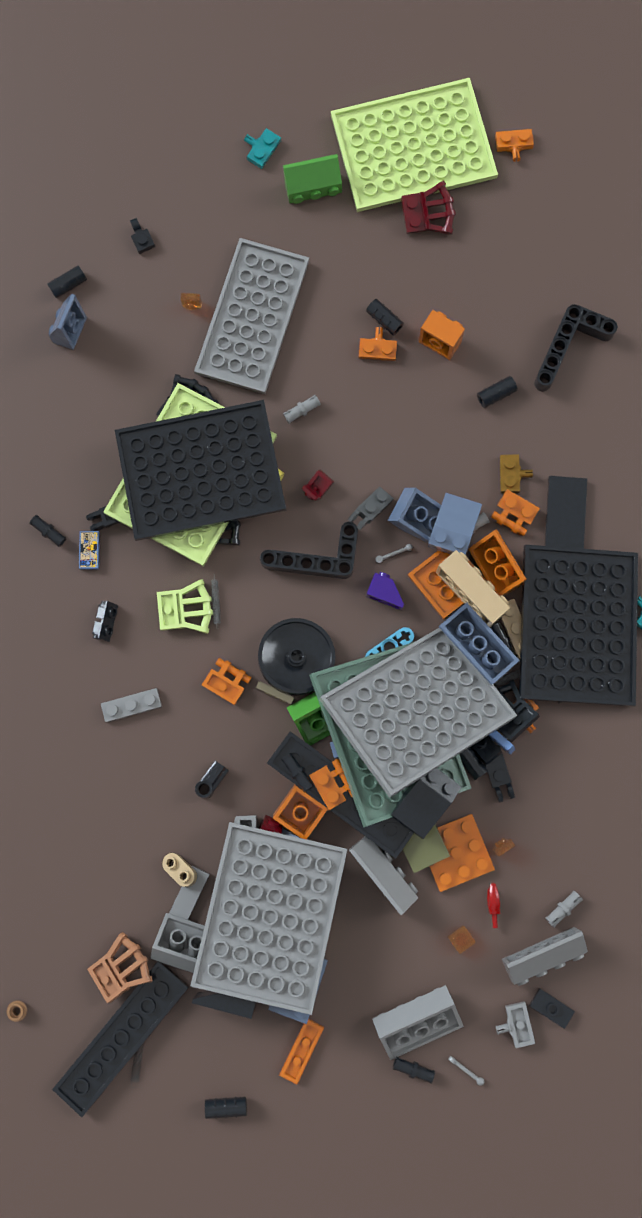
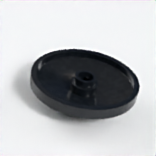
M290 618L274 624L264 634L258 649V665L265 680L278 691L290 695H304L315 691L309 675L334 667L335 648L330 636L318 624L302 618Z

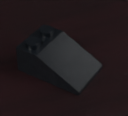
M436 768L408 786L391 816L421 839H424L451 805L461 786Z
M208 990L198 992L192 1000L193 1004L252 1019L257 1004L254 1001Z

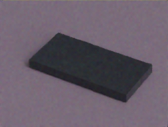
M549 476L545 546L584 549L587 478Z

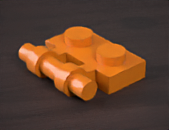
M506 489L497 504L503 511L501 514L494 511L491 518L496 520V523L499 525L503 524L510 528L511 532L524 536L527 529L521 526L523 521L531 525L540 508ZM508 513L518 518L516 522L506 518Z
M218 658L215 664L221 667L219 672L211 669L202 686L231 704L236 705L245 688L239 685L240 682L244 681L249 684L252 677L247 675L243 669L239 670L232 666V663L228 660L224 661ZM226 672L236 676L234 681L224 676Z
M339 758L332 762L335 770L332 772L329 771L326 765L309 775L328 810L346 801L343 793L347 790L351 797H353ZM337 775L340 776L344 783V786L340 788L334 779Z

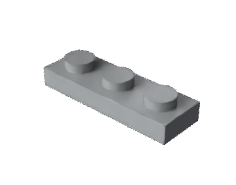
M155 688L101 703L105 722L107 723L161 708L162 704L158 689Z

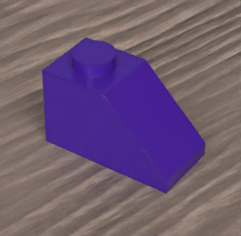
M375 573L366 597L402 611L404 603L393 579H390V575L386 573Z

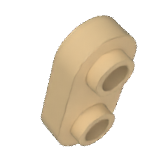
M169 853L164 857L162 862L164 870L180 886L190 887L194 885L197 880V873L179 854ZM171 860L174 861L173 866L169 864ZM184 873L187 874V878L185 880L183 879Z

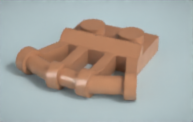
M124 932L118 935L108 953L87 969L107 1003L113 1002L125 991H128L130 987L153 981L152 976L149 974L148 959L141 953L140 945L128 939ZM122 944L129 949L114 960L113 957ZM134 955L137 961L121 972L118 966ZM140 967L142 978L127 982L126 977Z

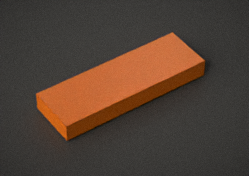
M308 1019L307 1024L303 1023L279 1076L296 1085L298 1084L323 1032L324 1026Z

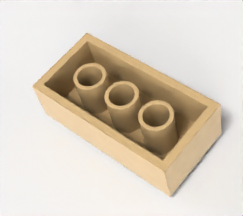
M455 550L439 564L436 573L464 604L468 603L481 619L491 627L509 610V602L504 596H499L494 591L495 587L491 582H486L481 577L482 573L477 567H472L468 563L469 559L464 553H459Z

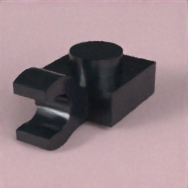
M137 218L130 220L135 234L131 235V238L138 253L141 254L155 248L148 229L142 230Z

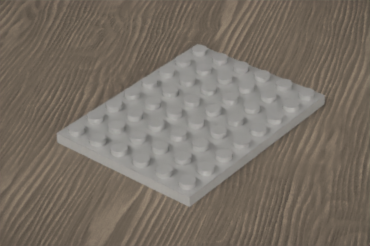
M440 628L320 697L323 706L389 798L517 716L494 685L491 686Z
M229 822L190 986L312 1015L347 849Z

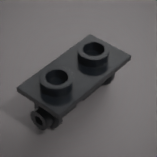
M101 601V604L98 605L96 618L102 620L101 622L95 621L92 634L94 639L110 642L118 605L109 601Z

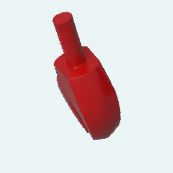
M491 883L487 892V906L489 914L492 915L493 928H498L497 914H500V898L496 884Z

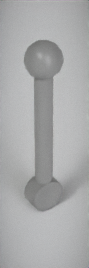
M407 544L406 547L387 555H379L375 560L380 564L384 559L404 551H411L413 546Z
M452 1056L448 1058L450 1062L476 1080L479 1086L484 1084L482 1077H477Z

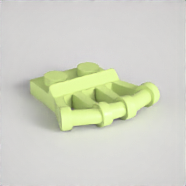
M203 579L180 590L157 592L161 631L188 628L206 634L209 633L210 629L208 626L213 615V610L210 606L212 597L209 596L205 589ZM194 589H197L201 597L183 599V595ZM203 603V610L184 612V605ZM203 616L201 626L185 622V618Z

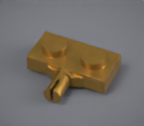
M519 454L500 455L501 493H504L506 489L513 493H520L521 478H533V469L521 470Z

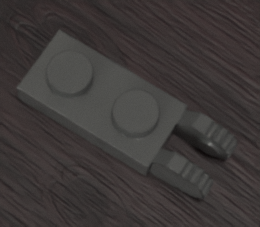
M379 486L357 507L348 520L353 522L360 516L363 520L359 522L357 528L361 530L367 524H370L394 498Z

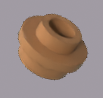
M13 1001L7 1007V1016L14 1022L21 1021L27 1014V1007L22 1001ZM15 1007L20 1008V1014L15 1013Z

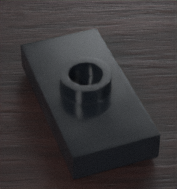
M489 736L472 745V749L487 765L502 754V750Z
M540 988L529 1004L530 1007L564 1029L575 1013L573 1009Z

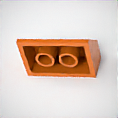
M497 529L468 548L484 577L495 587L494 591L499 596L512 592L527 580Z

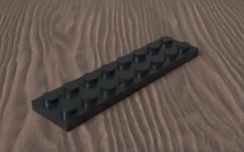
M291 731L267 762L268 765L299 788H301L295 778L292 779L290 776L291 772L281 760L292 752L300 766L305 768L304 772L310 780V774L326 765L330 772L335 770L332 761ZM335 776L334 779L339 788L344 786L340 776ZM315 786L306 792L327 808ZM348 790L344 792L343 795L346 801L332 808L331 811L396 859L414 833L393 817L363 827L353 797H351Z
M158 961L149 972L153 981L138 985L52 1089L79 1116L83 1117L189 988L185 982L162 962Z

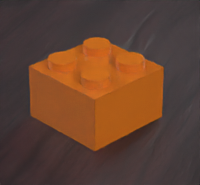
M432 310L421 327L419 343L451 360L462 343L465 328L461 323L448 319L444 313Z
M294 784L273 814V819L300 838L307 840L328 808L308 793H304L301 788Z

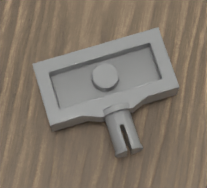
M525 1001L506 1005L507 1024L495 1026L497 1035L509 1032L513 1038L515 1048L535 1044Z

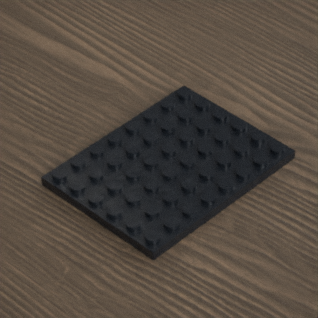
M264 400L115 430L135 541L286 511Z
M525 544L523 549V574L527 580L522 584L520 699L636 706L638 553Z

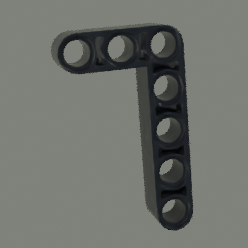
M570 305L562 318L535 379L534 385L536 389L542 392L549 390L576 330L599 340L609 341L617 331L618 325L616 321L580 305ZM569 314H575L577 318H572ZM586 321H592L594 325H589ZM604 328H609L611 332H606ZM562 330H568L570 334H564ZM558 345L562 347L563 350L559 351L555 348V346ZM547 362H553L555 367L549 366ZM540 378H546L548 383L541 382Z
M345 522L341 526L337 558L269 549L261 553V564L267 570L347 579L353 573L358 528L353 522ZM347 528H351L354 530V534L348 536L344 531ZM343 547H350L352 552L344 554L341 551ZM267 556L274 557V561L270 564L265 563L264 559ZM291 558L293 563L290 566L283 565L284 559ZM308 560L312 562V566L310 568H303V561ZM323 563H329L331 568L324 571L320 566ZM342 565H347L350 570L347 573H342L339 568Z

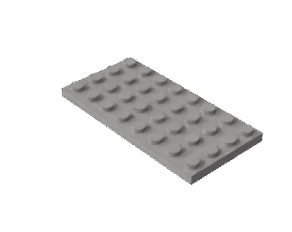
M239 238L194 370L195 374L266 394L310 261L309 257Z

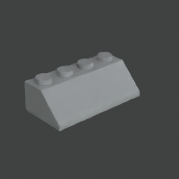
M366 836L349 849L400 915L418 899L416 895L418 890L411 882L409 884L405 882L403 878L406 875L399 867L396 869L390 863L393 861L386 851L382 853L378 845Z
M166 913L152 947L151 959L194 973L205 926Z
M573 927L503 958L502 961L511 982L514 985L518 984L520 986L529 982L528 978L535 975L536 977L544 976L548 973L547 970L553 967L555 969L564 967L566 965L565 962L571 959L573 961L582 959L588 950L582 931Z
M446 985L436 988L423 996H418L414 1000L401 1004L386 1013H381L372 1019L390 1060L464 1027Z

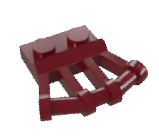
M444 180L426 192L401 196L407 234L430 230L452 235V225L456 212L453 210L452 205L454 199L445 187L446 183ZM438 190L444 198L439 200L426 201V198L428 196L432 195ZM441 205L446 207V212L428 214L429 207ZM446 218L445 227L430 224V220Z

